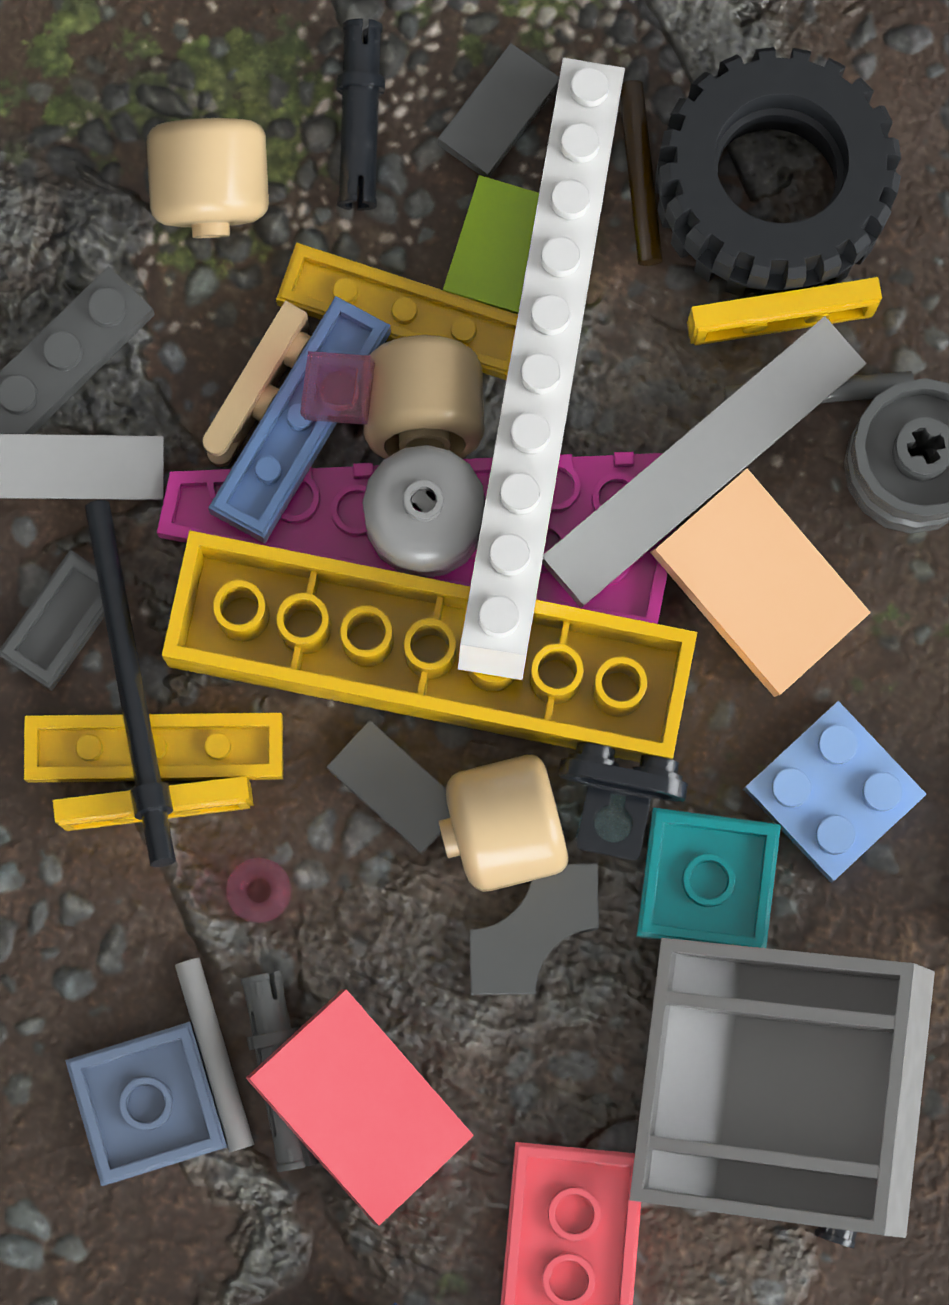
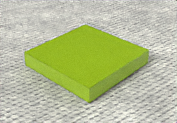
M479 175L443 291L518 314L539 198L538 192Z

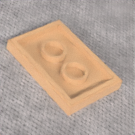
M748 468L740 472L650 552L774 697L781 695L871 613Z

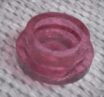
M264 858L249 859L238 865L231 873L226 888L227 899L233 911L244 920L253 923L269 922L280 916L287 908L291 898L290 880L283 868L277 863ZM257 879L266 880L271 885V895L262 903L252 902L247 895L249 885Z

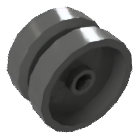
M928 378L897 383L874 398L849 438L843 463L848 490L862 512L885 528L913 534L938 530L949 523V383ZM909 452H919L925 459L922 456L911 457Z

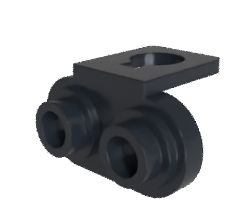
M578 742L576 752L569 753L568 758L561 759L558 776L563 779L588 785L576 843L577 848L582 851L635 861L640 857L651 798L673 802H684L686 799L688 784L683 781V776L677 774L679 762L658 756L641 755L639 766H633L632 769L619 767V763L614 761L615 749L594 743ZM611 795L626 797L624 809L632 819L630 834L619 842H609L602 839L595 829V817L602 808L610 805Z

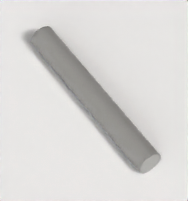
M200 958L178 963L175 965L229 1153L253 1146L254 1141Z

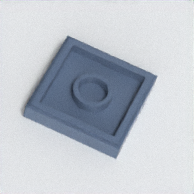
M191 1022L65 1060L101 1186L228 1147Z

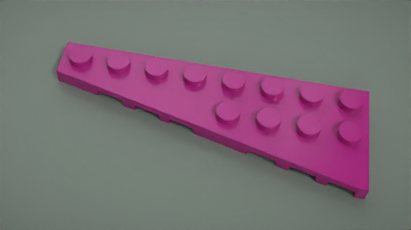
M614 452V455L572 457V454L560 455L544 554L663 453L634 454L633 452ZM493 458L463 459L471 465L482 483L486 501ZM373 463L353 464L352 467H311L265 544L218 519L209 512L208 507L231 469L170 472L157 529L159 538L187 543L189 530L398 572L380 559L368 539L362 502L368 479L379 465L373 466ZM417 506L413 507L415 510L421 512ZM676 528L582 608L578 606L542 564L536 600L658 624L668 573L650 552L674 532ZM477 549L465 564L450 573L427 578L471 587Z

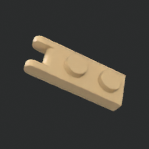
M287 301L283 303L203 437L204 448L207 451L209 461L214 466L224 467L232 461L256 420L261 421L278 393L279 389L276 388V385L287 367L293 368L311 338L308 335L310 325L307 312Z

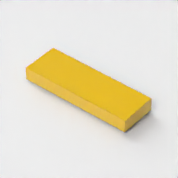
M874 277L692 306L687 321L690 343L696 346L813 327L824 316L832 324L871 318L882 300L879 278Z
M247 776L169 785L173 812L168 815V819L250 809V806H253L252 788ZM131 790L53 800L55 823L65 831L142 822V820L134 817L130 795Z

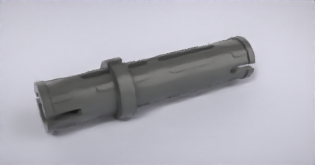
M282 971L240 979L244 989L252 1037H247L249 1050L255 1049L258 1065L298 1030L297 1027L291 1028L284 995ZM265 1101L274 1143L277 1172L319 1164L315 1156Z

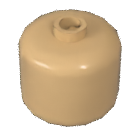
M198 118L157 124L150 130L146 141L150 210L152 216L158 222L167 226L192 227V238H221L230 236L229 226L255 222L264 216L268 210L269 194L266 136L261 125L251 120L237 118Z
M415 335L386 342L367 357L362 376L364 436L370 449L375 454L386 459L403 448L430 445L450 450L460 458H464L478 448L485 431L483 374L480 361L471 348L460 341L442 336Z
M532 754L523 755L460 771L452 775L446 786V800L450 818L439 820V826L447 857H461L467 879L475 889L482 892L493 891L556 875L566 868L568 863L566 843L547 770L543 761L538 756Z

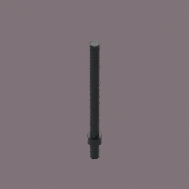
M96 500L85 505V512L136 786L130 791L134 817L142 820L150 866L164 867L176 862L168 815L173 812L169 785L161 782L110 502Z

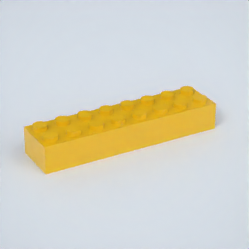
M189 530L162 657L170 668L576 749L578 742L594 743L615 749L614 757L640 762L641 755L673 759L697 632L536 600L522 680L459 670L460 644L470 586Z

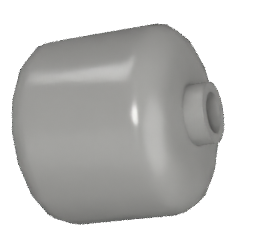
M430 445L403 448L383 460L368 479L362 502L368 539L380 559L396 571L425 578L446 575L465 564L477 549L485 507L483 485L471 465L452 451ZM417 506L421 512L415 510L413 507Z

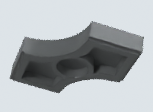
M598 863L567 864L566 868L556 875L530 881L529 890L525 898L513 913L504 920L489 927L470 930L471 996L535 995L539 970L547 955L566 938L599 929Z

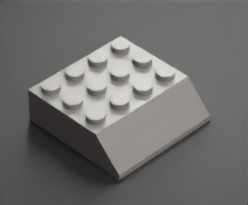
M661 938L629 1200L906 1238L935 971L907 962Z

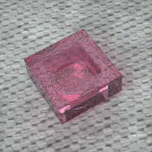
M308 351L300 410L303 418L313 421L368 425L375 368L373 358L368 355Z

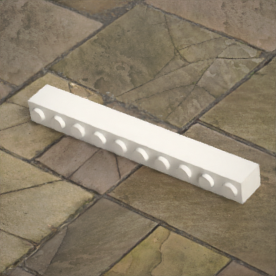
M563 58L462 632L458 663L459 670L518 680L523 679L625 71L624 67Z

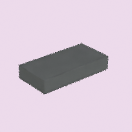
M510 43L438 137V146L479 175L490 178L558 89L560 77Z
M70 550L0 648L1 658L50 691H53L105 617L96 566Z
M370 720L327 766L328 771L421 855L441 834L439 820L450 818L446 800V788Z

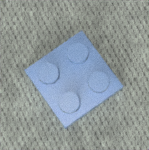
M839 701L743 789L775 824H781V830L830 883L836 880L927 795Z

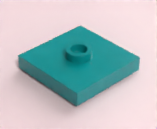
M653 808L636 937L656 940L669 938L766 948L781 824Z

